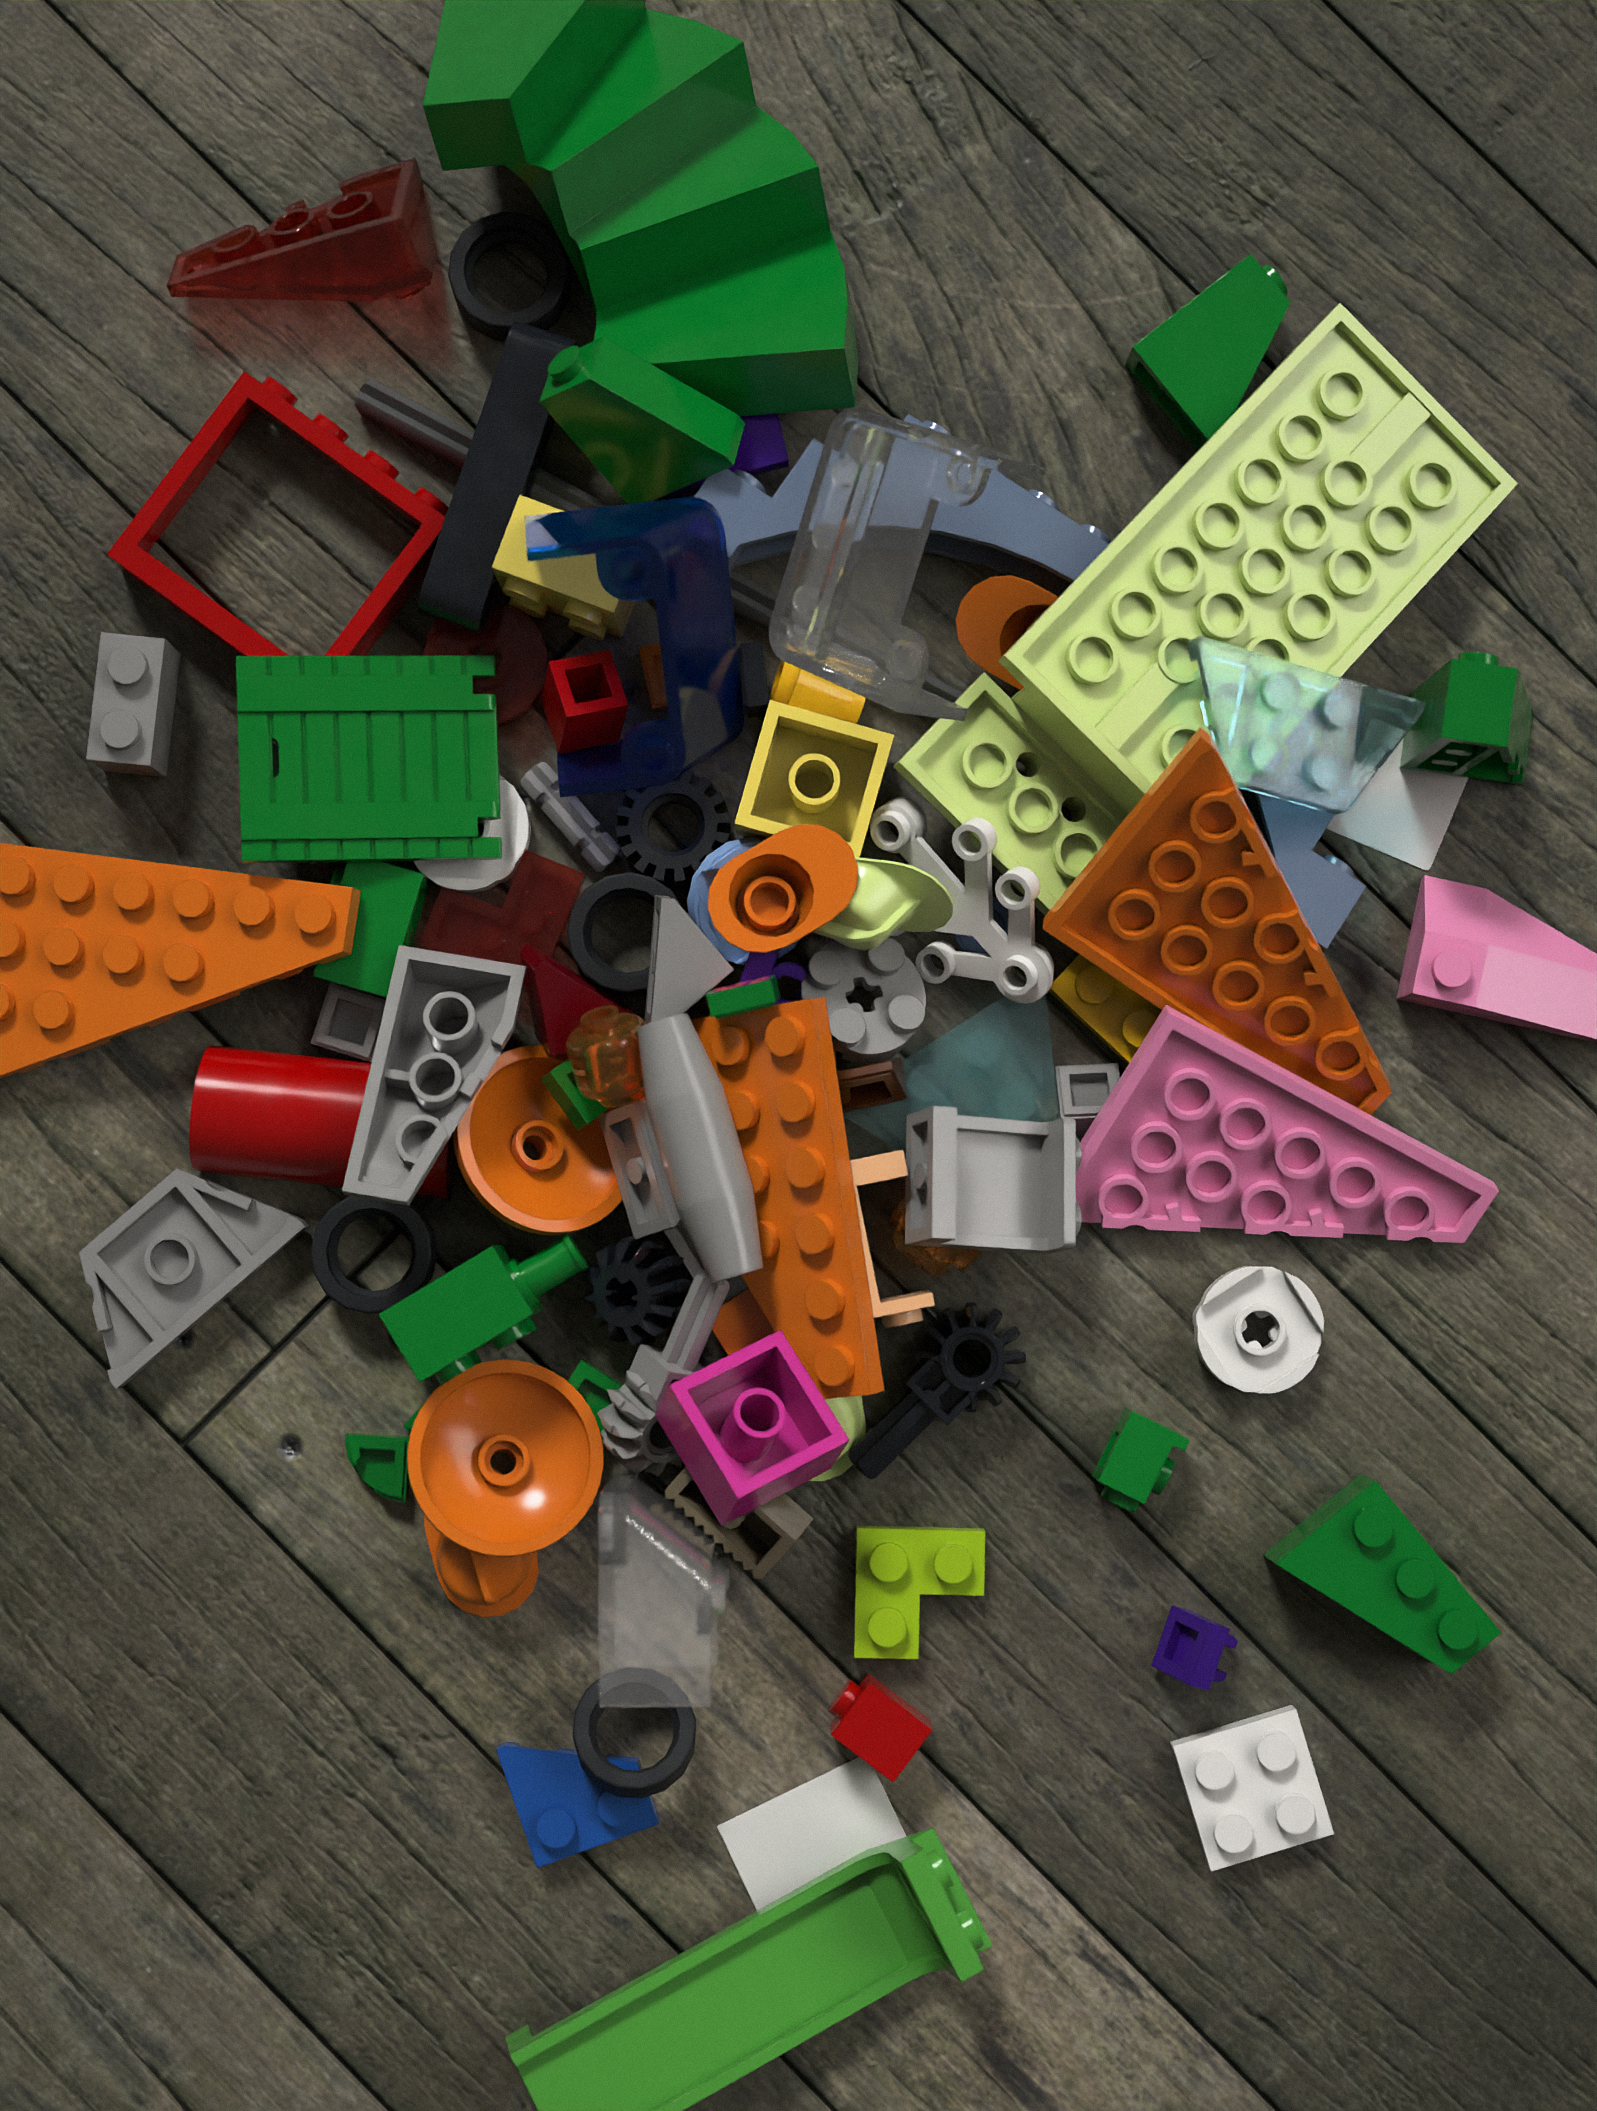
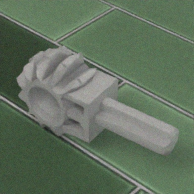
M700 1271L694 1277L665 1348L640 1344L629 1371L626 1370V1383L619 1390L607 1389L612 1403L597 1412L601 1425L604 1427L600 1432L604 1446L616 1456V1459L625 1468L633 1470L636 1474L645 1470L658 1477L667 1463L681 1467L682 1460L657 1420L655 1413L670 1384L703 1369L698 1361L730 1288L727 1280L712 1283L706 1271Z

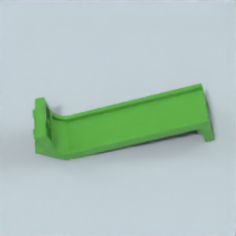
M933 1827L868 1849L534 2036L527 2024L505 2036L510 2056L538 2111H684L920 1976L934 1971L946 1970L961 1983L984 1970L977 1954L993 1946Z

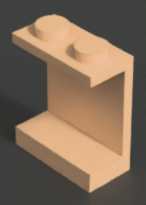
M898 1150L850 1160L873 1317H881L885 1328L922 1321L921 1308L935 1306L931 1291L925 1289L879 1298L857 1190L858 1186L908 1176L904 1151Z

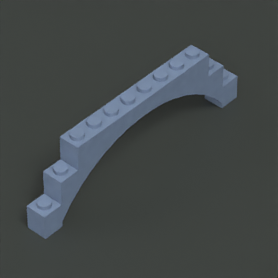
M908 413L868 473L860 468L857 459L845 449L836 445L827 447L813 438L773 497L765 494L764 486L755 477L742 470L732 472L729 469H725L709 476L677 520L673 546L725 580L736 566L795 552L826 548L885 547L933 553L982 565L1006 575L1031 581L1059 597L1110 544L1111 540L1098 528L1088 524L1079 525L1059 512L1058 505L1046 494L1033 489L1027 491L1008 479L1003 468L992 459L983 455L973 456L956 445L952 436L940 425L931 421L921 422ZM1331 688L1238 788L1323 952L1328 948L1366 888V885L1353 878L1354 872L1345 862L1328 854L1320 856L1312 851L1351 790L1350 787L1339 781L1338 773L1331 766L1315 758L1305 759L1298 754L1300 748L1335 696L1336 691Z

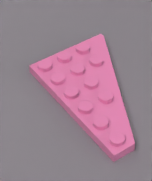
M1167 1005L1161 1011L1080 1141L1081 1162L1076 1172V1201L1081 1209V1222L1101 1223L1102 1228L1124 1229L1130 1225H1140L1148 1230L1200 1232V1227L1243 1229L1245 1234L1266 1235L1273 1231H1282L1290 1236L1343 1238V1233L1386 1235L1387 1240L1409 1241L1415 1237H1425L1433 1242L1464 1243L1499 1192L1492 1180Z

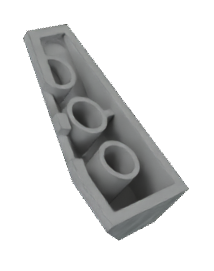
M399 945L342 1188L344 1195L409 1206L514 1032L527 974L526 966Z

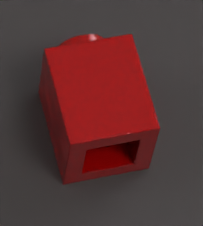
M606 650L548 662L541 702L558 754L619 742L629 705L611 651Z
M867 1673L859 1685L849 1680L828 1709V1712L835 1717L830 1723L831 1736L893 1783L932 1732L931 1722L928 1717L870 1673Z

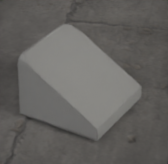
M1118 1063L1055 1066L1057 1119H1074L1076 1122V1137L1079 1141L1084 1137L1120 1079Z

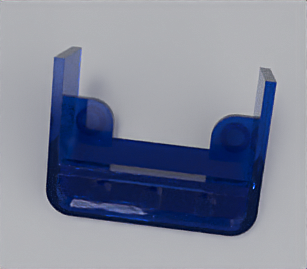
M685 497L525 516L528 561L595 554L599 581L610 595L624 601L655 599L669 719L639 723L631 728L623 739L616 743L558 754L557 751L560 797L663 785L733 743L742 732L744 710L726 537L723 521L718 510L704 499Z

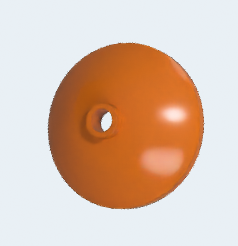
M542 1045L518 1047L499 1055L453 1131V1142L457 1162L466 1183L476 1198L491 1213L504 1222L530 1233L565 1235L586 1229L602 1220L622 1201V1196L599 1118H595L578 1131L541 1081L543 1076L570 1058L575 1052L570 1051L550 1056ZM625 1097L601 1115L628 1105ZM524 1142H528L536 1148L538 1153L537 1160L527 1157L523 1149Z
M494 1360L476 1364L436 1388L428 1397L414 1421L407 1448V1470L414 1498L427 1520L438 1532L456 1545L478 1554L493 1557H513L534 1553L556 1543L567 1535L581 1521L592 1505L598 1492L603 1472L604 1452L600 1429L591 1408L582 1395L569 1382L553 1371L530 1362L518 1360ZM497 1452L508 1453L514 1460L513 1471L504 1475L496 1473L490 1464L492 1455Z

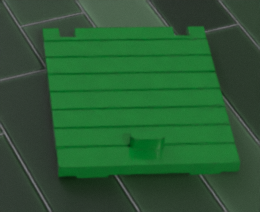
M236 656L242 863L502 859L501 837H478V820L501 819L496 695L473 694V679L496 677L495 656Z

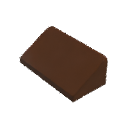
M901 1057L837 1070L843 1113L903 1101L908 1098L904 1064Z

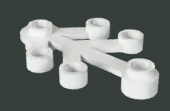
M896 797L876 809L870 821V834L874 843L885 851L900 853L911 866H915L932 875L946 887L953 900V916L944 927L933 931L973 936L987 952L956 951L948 942L934 941L921 950L916 957V968L920 976L932 984L942 983L951 975L994 981L999 991L1005 997L1017 1003H1033L1042 998L1052 986L1054 963L1049 952L1042 945L1035 942L1034 900L1040 892V883L1035 873L1026 867L1017 866L1002 875L996 882V897L1001 905L1009 909L1007 935L993 919L991 851L996 846L997 834L994 827L987 820L971 818L959 826L953 833V848L957 855L964 859V886L923 839L927 830V818L918 803L907 797ZM888 821L897 827L899 837L891 831ZM968 831H972L979 836L981 848H976L971 844L968 839ZM1011 880H1015L1022 885L1025 892L1024 897L1014 893L1010 884ZM896 930L890 936H898L905 931ZM931 954L938 956L942 960L944 970L938 969L933 964ZM1014 966L1024 971L1027 981L1023 980L1016 973Z

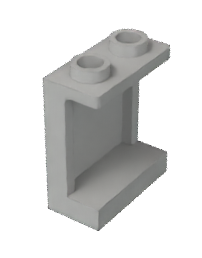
M931 1106L906 1115V1166L908 1176H906L905 1245L1032 1254H1051L1074 1248L1082 1218L1080 1206L1076 1201V1172L1081 1162V1145L1076 1137L1075 1120L1060 1118L1050 1122H1032L957 1115V1108Z

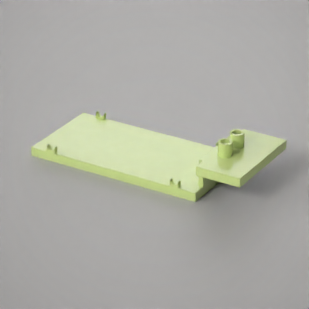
M1339 303L1292 350L1266 380L998 660L1024 688L1010 698L984 672L893 767L956 829L971 818L987 820L994 827L997 834L996 846L991 851L992 864L1003 875L1017 866L1026 867L1033 871L1040 883V892L1034 900V905L1046 915L1199 728H1202L1211 735L1239 788L1518 483L1363 325ZM1016 761L1024 765L1027 777L1018 772ZM1062 806L1070 811L1071 821H1068L1063 816ZM968 831V839L971 844L976 848H981L979 836L972 831ZM1011 880V883L1025 896L1022 885L1015 880Z

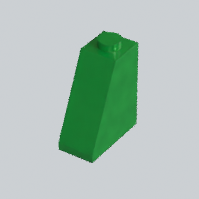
M1252 254L1244 258L1132 347L1125 364L1195 452L1236 411L1291 303L1286 297L1288 290L1281 276L1271 266L1267 264L1261 266Z
M604 336L580 348L575 345L565 348L549 364V374L540 404L632 509L734 466L745 426L740 416Z

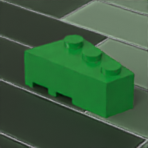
M1361 1473L1263 1554L1278 1566L1451 1675L1502 1633L1378 1482Z

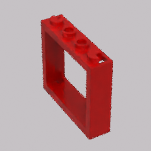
M244 371L107 555L121 569L239 655L289 656L148 553L257 408L420 526L324 655L366 656L426 576L449 507L423 487H419L416 493L413 494L395 481L400 474L399 471L374 451L368 450L365 456L362 457L344 444L349 437L348 434L326 416L318 413L311 420L294 407L298 401L297 397L275 379L267 376L261 384Z

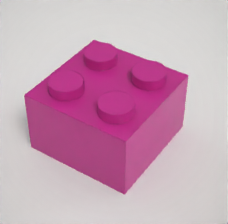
M781 1330L670 1384L655 1413L657 1420L721 1526L830 1470L850 1441Z

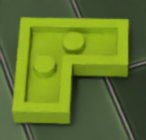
M856 1526L854 1658L919 1659L920 1594L984 1596V1528Z

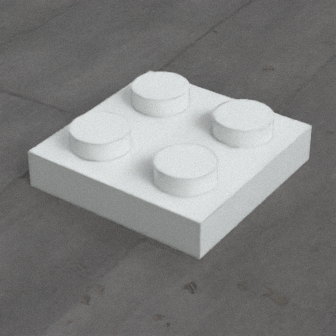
M1293 1705L1170 1742L1204 1857L1211 1872L1334 1834L1298 1713Z

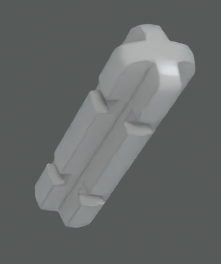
M541 762L535 765L520 780L523 789L536 803L540 801L543 803L541 807L543 812L575 848L579 846L582 848L583 851L580 854L595 871L600 873L606 870L620 857L622 853L619 845L607 832L601 833L598 830L601 827L599 822L567 786L562 788L559 785L562 782L560 777L547 763Z

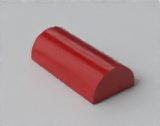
M209 1045L202 1056L198 1068L191 1104L189 1152L193 1169L201 1172L343 1188L371 1063ZM453 1133L415 1196L450 1200L455 1163Z

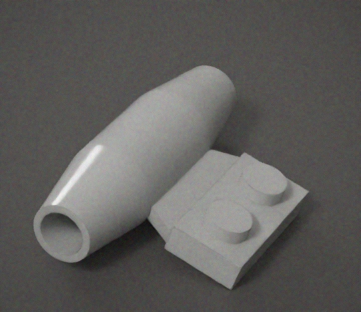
M688 1014L666 1017L638 1027L637 1034L645 1099L598 1116L634 1238L639 1239L684 1224L712 1283L763 1268L751 1178L723 1085Z

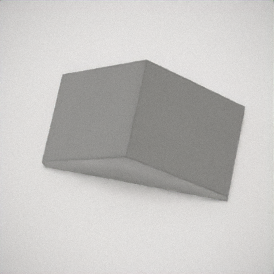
M655 895L645 1024L683 1014L734 970L678 902L669 896Z

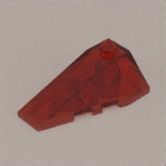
M416 159L405 160L338 183L342 195L314 208H307L304 199L284 207L287 213L275 219L269 228L260 232L253 225H243L178 254L166 286L172 297L361 302H373L390 296L395 299H405L418 294L426 286L431 285L437 251L420 168Z

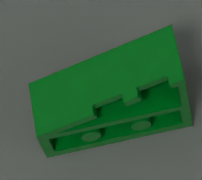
M1463 652L1459 654L1458 659L1448 661L1409 695L1400 768L1524 786L1534 711L1519 669L1499 666V657L1481 652Z

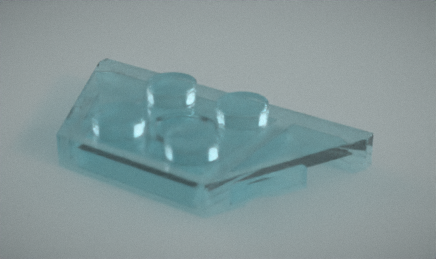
M1202 636L1191 639L1189 642L1188 653L1190 662L1195 660L1198 662L1206 699L1200 700L1205 727L1210 731L1213 741L1237 787L1334 815L1345 813L1425 709L1426 702Z
M1046 994L1039 1000L1027 1004L1014 1002L1005 996L903 1060L907 1099L844 1112L843 1117L880 1138L893 1148L903 1150L905 1154L906 1115L931 1106L957 1108V1115L1032 1122L1047 1121L1059 1113Z

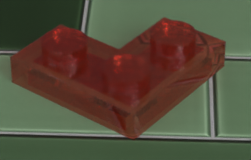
M525 850L502 909L442 886L418 945L432 951L522 965L520 952L525 944L528 943L549 957L554 958L571 916L572 907L577 901L586 875L583 872Z

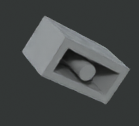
M101 632L86 760L103 771L167 777L181 653L166 639Z

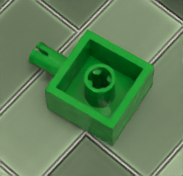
M569 1234L563 1235L558 1241L520 1263L512 1257L505 1244L493 1245L383 1311L379 1316L419 1383L436 1376L439 1383L443 1385L474 1365L481 1363L482 1361L476 1351L488 1343L492 1342L497 1351L536 1330L537 1327L531 1317L544 1310L539 1296L579 1271H584L589 1267Z

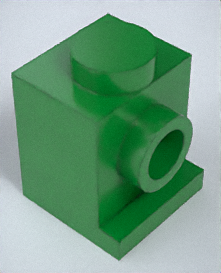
M1124 1407L1091 1475L1097 1481L1105 1484L1100 1496L1135 1513L1140 1502L1145 1504L1150 1492L1160 1495L1165 1488L1175 1465V1460L1168 1457L1172 1447L1175 1446L1185 1451L1190 1439Z

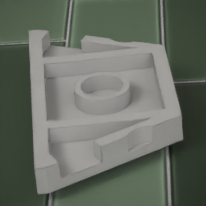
M180 1168L175 1169L79 1252L85 1281L90 1285L94 1298L92 1310L97 1331H102L110 1369L107 1370L110 1383L116 1389L122 1388L304 1232L309 1227L308 1224L297 1216Z

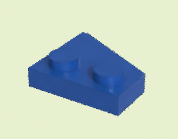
M505 1742L499 1744L496 1748L537 1868L659 1824L660 1817L652 1795L645 1798L617 1797L596 1786L581 1768L576 1750L558 1748L555 1751L523 1747L515 1742ZM612 1754L605 1756L610 1763L624 1770H642L640 1760L637 1757Z

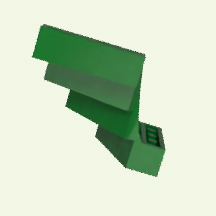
M445 0L422 105L442 171L506 165L530 187L562 242L596 318L594 341L604 336L739 416L855 407L858 354L854 316L845 267L830 229L819 166L790 130L756 105L743 41L695 20L646 9L644 0Z

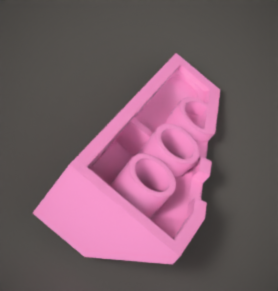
M1424 875L1421 878L1396 999L1597 1043V954L1486 888Z

